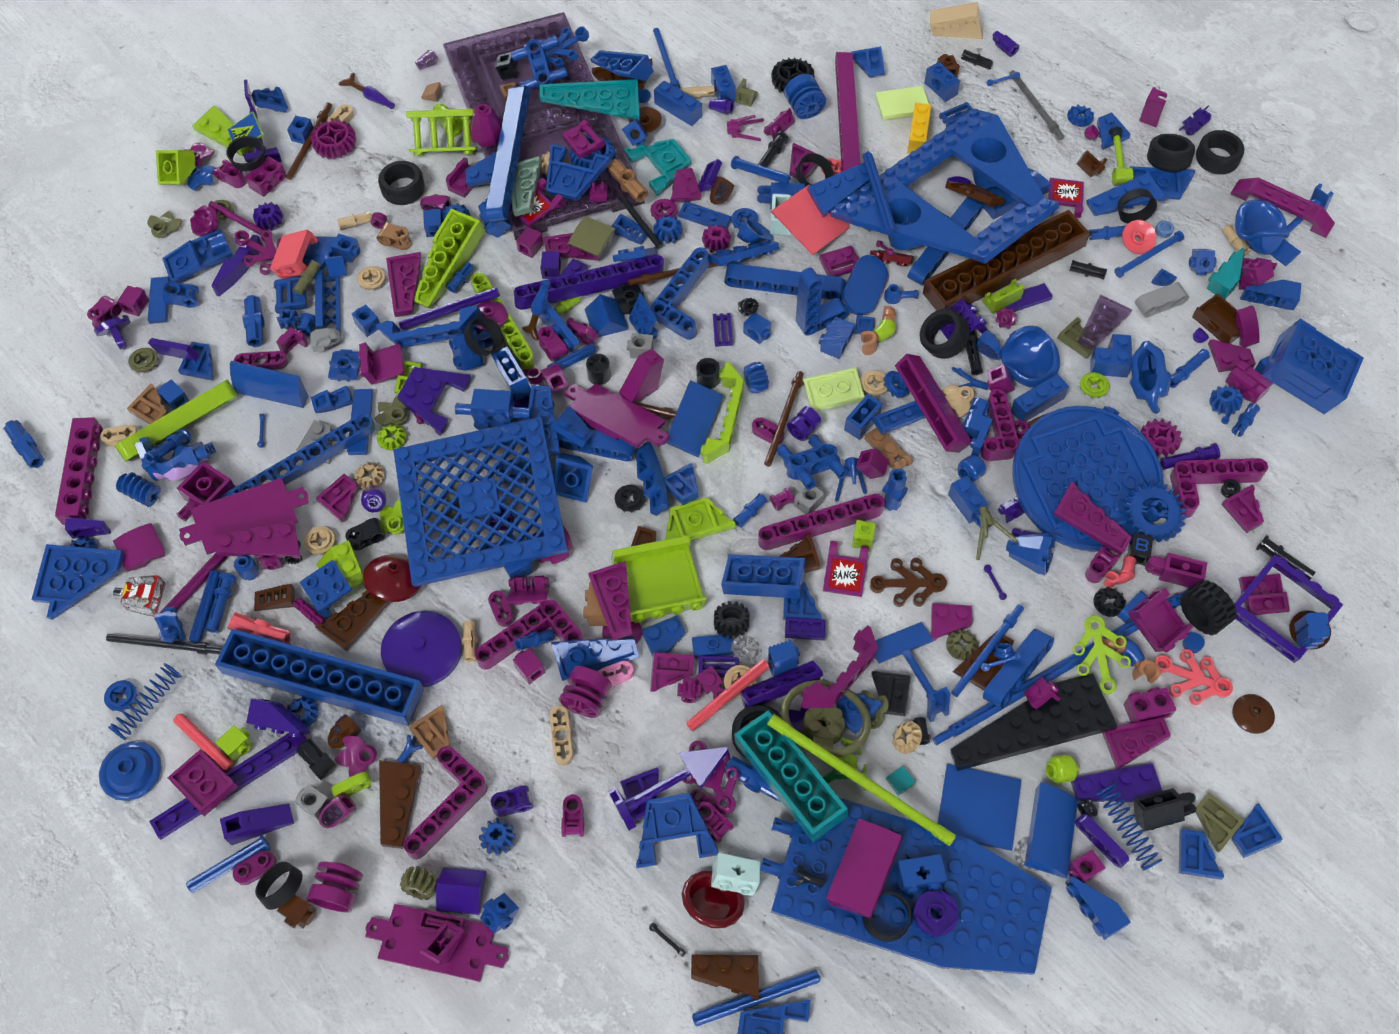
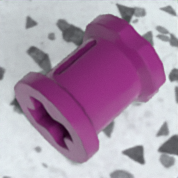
M786 487L779 494L771 495L770 501L775 510L779 511L782 506L794 503V497L789 488Z

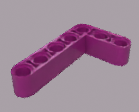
M1260 458L1185 460L1177 462L1170 474L1172 489L1174 488L1173 495L1180 494L1176 501H1184L1179 507L1187 509L1181 515H1186L1187 518H1190L1199 506L1196 484H1222L1229 479L1236 480L1238 483L1259 482L1268 470V464Z
M547 600V602H543L479 646L475 651V658L479 667L487 670L517 651L514 646L516 638L527 636L531 632H541L551 628L560 641H570L573 638L583 640L582 633L556 601ZM549 610H555L554 613L547 614ZM533 621L539 622L537 625H530ZM561 624L567 625L564 628H558V626ZM518 632L523 633V634H522L521 636H519V637H515V636H514V635H515L516 633H518ZM500 644H506L503 648H497ZM489 655V658H488V659H486V660H482V659H481L483 656Z
M450 746L440 748L437 752V759L441 767L460 785L405 839L404 849L412 859L417 860L424 857L487 792L488 787L484 777ZM452 755L450 761H443L446 756ZM460 769H467L465 774L458 775ZM475 782L482 783L479 788H472ZM466 797V801L463 804H457L459 798ZM444 813H451L448 819H441ZM436 828L432 835H426L428 829ZM420 844L416 851H410L412 845Z

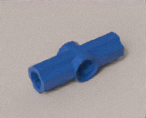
M249 295L244 299L245 314L242 316L246 330V342L248 346L260 347L263 344L262 328L265 327L264 317L261 312V300L259 297Z
M10 420L5 423L3 429L11 439V444L18 454L23 457L26 464L30 468L42 466L45 459L37 449V444L29 433L25 431L22 424L18 420Z
M901 468L893 469L890 472L888 481L882 489L885 493V508L889 511H897L899 509L902 499L908 491V488L905 486L907 481L906 471Z
M734 756L729 760L725 773L728 768L733 767L740 772L738 780L746 788L755 793L761 792L781 802L754 766ZM735 771L730 773L731 777L735 776Z

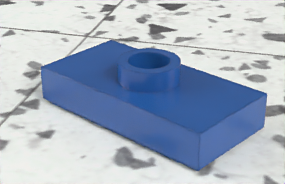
M722 634L692 637L694 658L734 654L733 641L729 639V635H726L725 638L722 637Z

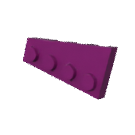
M421 252L386 258L395 317L413 314L414 298L422 258Z
M1071 482L1053 515L1119 555H1122L1132 537L1114 520H1110L1100 507L1097 508L1090 501V498L1085 493L1082 494L1076 488L1077 486Z
M626 561L588 573L612 640L632 635Z

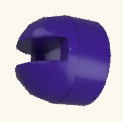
M1200 327L1193 333V340L1197 343H1203L1209 339L1208 334Z

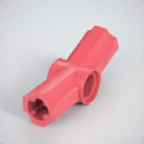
M237 612L234 613L227 627L229 630L235 629L286 644L290 642V631L273 627L268 622L260 619L253 620Z

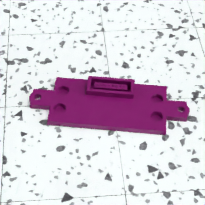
M596 383L587 391L574 384L569 386L564 392V396L573 401L568 406L579 417L586 420L587 425L615 440L621 439L636 448L647 440L660 447L665 445L670 437L669 434L660 430L666 424V420Z
M280 478L191 508L195 524L180 528L179 537L185 546L202 541L208 555L216 552L214 539L216 534L294 521L297 524L298 520L294 508L309 504V496L303 487L287 492L283 480ZM300 494L304 495L303 499L299 498ZM185 534H190L189 538H184Z
M394 904L389 921L371 917L370 922L367 923L365 928L366 938L382 941L377 958L388 962L480 982L485 965L503 968L504 964L508 961V947L491 944L494 933L490 928L486 927L483 923L465 920V918ZM445 920H448L465 930L450 961L438 964L420 953V951ZM373 926H377L375 931H371ZM499 954L503 955V958L501 960L497 959V956Z

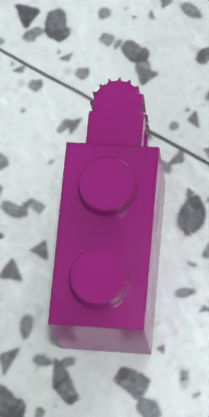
M1167 553L1165 558L1151 556L1145 565L1147 573L1159 576L1158 580L1190 588L1205 580L1207 562Z

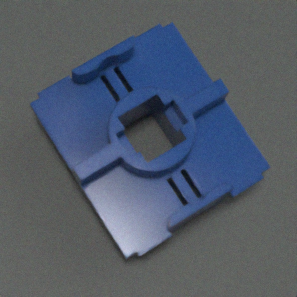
M346 349L333 352L331 361H329L328 378L337 381L346 380L347 382L356 380L360 365L358 352Z

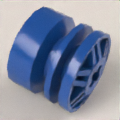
M798 75L790 80L784 89L787 101L795 115L800 119L815 117L826 105V97L813 75Z

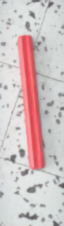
M764 659L759 661L687 721L686 725L691 731L696 730L768 670L769 664Z

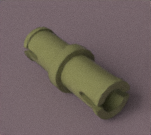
M311 260L306 270L300 274V279L295 287H293V291L303 295L308 285L314 281L313 277L321 268L320 264Z

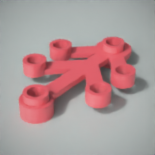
M1184 649L1179 658L1182 662L1187 663L1191 671L1173 665L1171 659L1165 655L1158 656L1154 661L1157 665H1164L1165 668L1159 666L1161 673L1169 672L1189 680L1171 686L1169 693L1174 698H1178L1183 692L1200 685L1210 687L1202 692L1195 691L1190 695V703L1199 705L1206 698L1214 695L1225 698L1233 691L1231 681L1220 677L1210 657H1203L1198 666L1193 658V652L1189 649ZM1183 654H1188L1190 658H1185ZM1203 661H1207L1209 666H1206ZM1201 669L1207 670L1212 679L1205 677ZM1173 688L1178 689L1179 693H1175ZM1193 696H1197L1199 701H1196Z

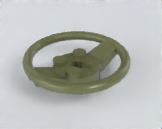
M812 680L795 686L783 699L780 712L781 719L793 727L789 718L790 704L807 686L811 687L815 681L827 688L832 683H836L826 680ZM850 689L846 691L844 696L856 705L863 721L861 734L855 742L842 748L832 749L833 744L840 741L845 727L842 711L836 708V704L832 708H809L801 725V733L836 757L846 756L860 749L867 741L871 730V719L867 707Z

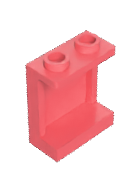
M308 229L282 235L270 269L281 279L300 275L307 268L302 262L308 245L318 243V238Z

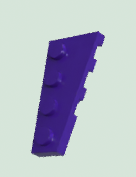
M1153 763L1080 776L1071 782L1078 801H1084L1085 799H1090L1092 802L1110 801L1117 795L1098 801L1109 790L1098 796L1095 795L1112 784H1116V788L1105 797L1121 792V795L1114 800L1116 802L1120 800L1133 802L1135 798L1162 791Z

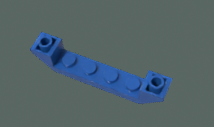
M468 306L460 309L458 322L452 321L442 325L436 324L431 327L400 331L393 321H385L376 324V328L395 345L399 344L404 348L449 340V334L463 333L472 319L477 316H483V313L477 306ZM476 324L471 325V330L474 329Z

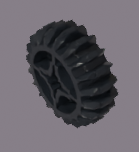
M789 57L787 60L782 59L781 62H777L772 70V85H774L775 89H778L779 93H784V89L789 81L798 75L810 74L815 78L814 68L811 67V64L807 63V60L802 61V58L799 60L795 57L794 59Z

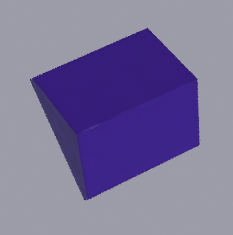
M443 867L436 882V911L480 915L486 871Z

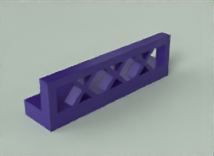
M812 660L754 684L740 692L743 706L746 708L754 704H766L778 699L803 682L820 680V677L824 676L823 672Z

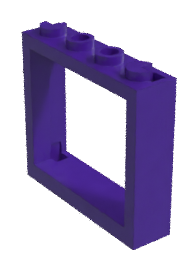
M1274 555L1235 601L1234 606L1237 613L1235 619L1295 663L1301 659L1308 649H1305V646H1301L1298 649L1241 606L1271 568L1277 569L1329 607L1330 610L1327 613L1328 622L1333 619L1343 604L1339 602L1338 597L1324 591L1319 583L1306 578L1301 570L1291 567L1286 559Z

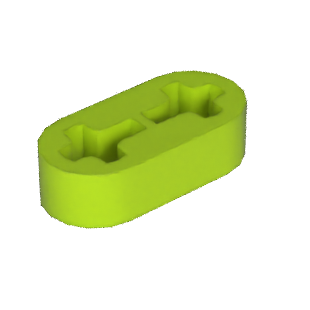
M360 772L335 784L331 788V792L334 798L342 793L351 796L369 787L372 784V780L368 772Z

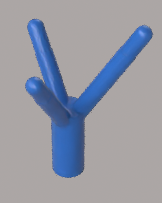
M952 367L954 372L970 382L959 387L974 386L984 390L988 389V383L973 379L961 368L956 369Z

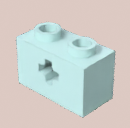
M718 853L712 866L711 887L753 896L760 882V861Z

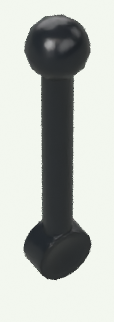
M651 923L649 925L650 931L656 932L680 956L683 957L686 954L684 949L678 947L658 929L657 924Z

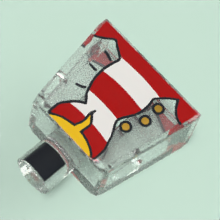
M159 575L129 577L124 588L116 587L114 589L113 598L120 599L121 604L128 611L155 617L159 610L166 583Z

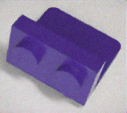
M961 299L951 308V310L956 311L966 320L970 333L975 328L981 334L988 330L985 326L987 322L981 315L977 316L976 312L978 310L972 303L968 305ZM949 323L940 328L947 340L954 333L955 323Z

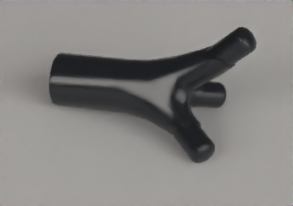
M798 865L793 870L794 873L802 878L795 882L796 886L802 883H811L823 887L825 879L808 873L801 865Z

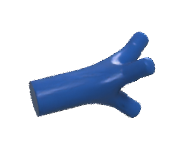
M407 735L406 746L397 759L399 762L405 763L412 752L422 749V745L414 746L417 740L414 736L411 740V736Z

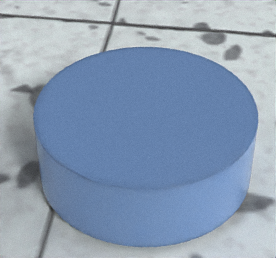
M1165 220L1158 222L1155 228L1156 234L1162 238L1170 237L1174 230L1173 224Z

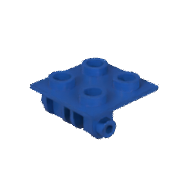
M639 293L629 316L630 323L638 334L653 335V339L658 337V331L654 327L657 318L642 294Z

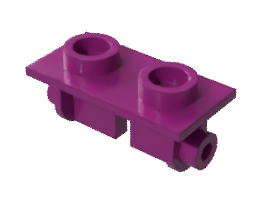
M791 108L780 112V115L774 119V122L765 126L764 134L771 135L774 140L775 134L778 131L784 132L795 122Z

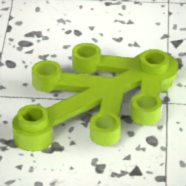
M1093 615L1085 620L1084 628L1086 631L1079 642L1072 647L1075 655H1082L1085 652V645L1093 636L1094 646L1084 661L1077 666L1076 670L1079 675H1087L1089 667L1097 657L1102 677L1099 687L1103 693L1111 694L1116 690V683L1110 678L1106 655L1116 661L1121 668L1129 667L1131 660L1129 657L1122 656L1103 644L1101 635L1113 641L1117 648L1124 647L1126 639L1123 636H1117L1105 628L1104 620L1099 616ZM1097 622L1099 627L1094 630L1091 628V623ZM1122 638L1124 641L1123 645L1118 646L1116 639ZM1077 645L1082 647L1081 653L1075 652L1074 649ZM1122 658H1126L1128 660V664L1126 666L1121 665L1120 660ZM1080 666H1086L1087 671L1085 673H1080ZM1106 682H1110L1112 684V688L1110 690H1106L1104 688V684Z

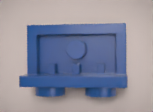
M471 330L475 342L479 345L476 330ZM464 332L449 334V346L454 356L453 363L458 370L466 371L484 365L482 356L475 354L467 346Z

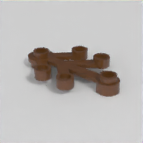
M894 558L891 561L890 568L898 572L905 579H884L881 576H874L870 581V589L874 593H881L885 588L907 587L901 594L898 593L894 596L893 603L897 607H902L905 601L919 587H926L922 593L915 594L913 598V604L921 607L933 592H941L947 585V580L942 574H932L922 566V561L919 558L911 560L910 568L913 571H918L925 579H918L903 566L901 559ZM898 563L900 566L895 567L893 564ZM934 580L940 581V584H936ZM875 581H880L882 584L877 585ZM901 598L903 601L897 602L896 599ZM916 598H921L922 602L916 601Z

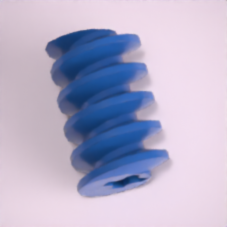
M134 472L122 474L116 482L118 492L129 496L131 499L147 507L155 504L161 492L160 486L154 485L153 482H149Z

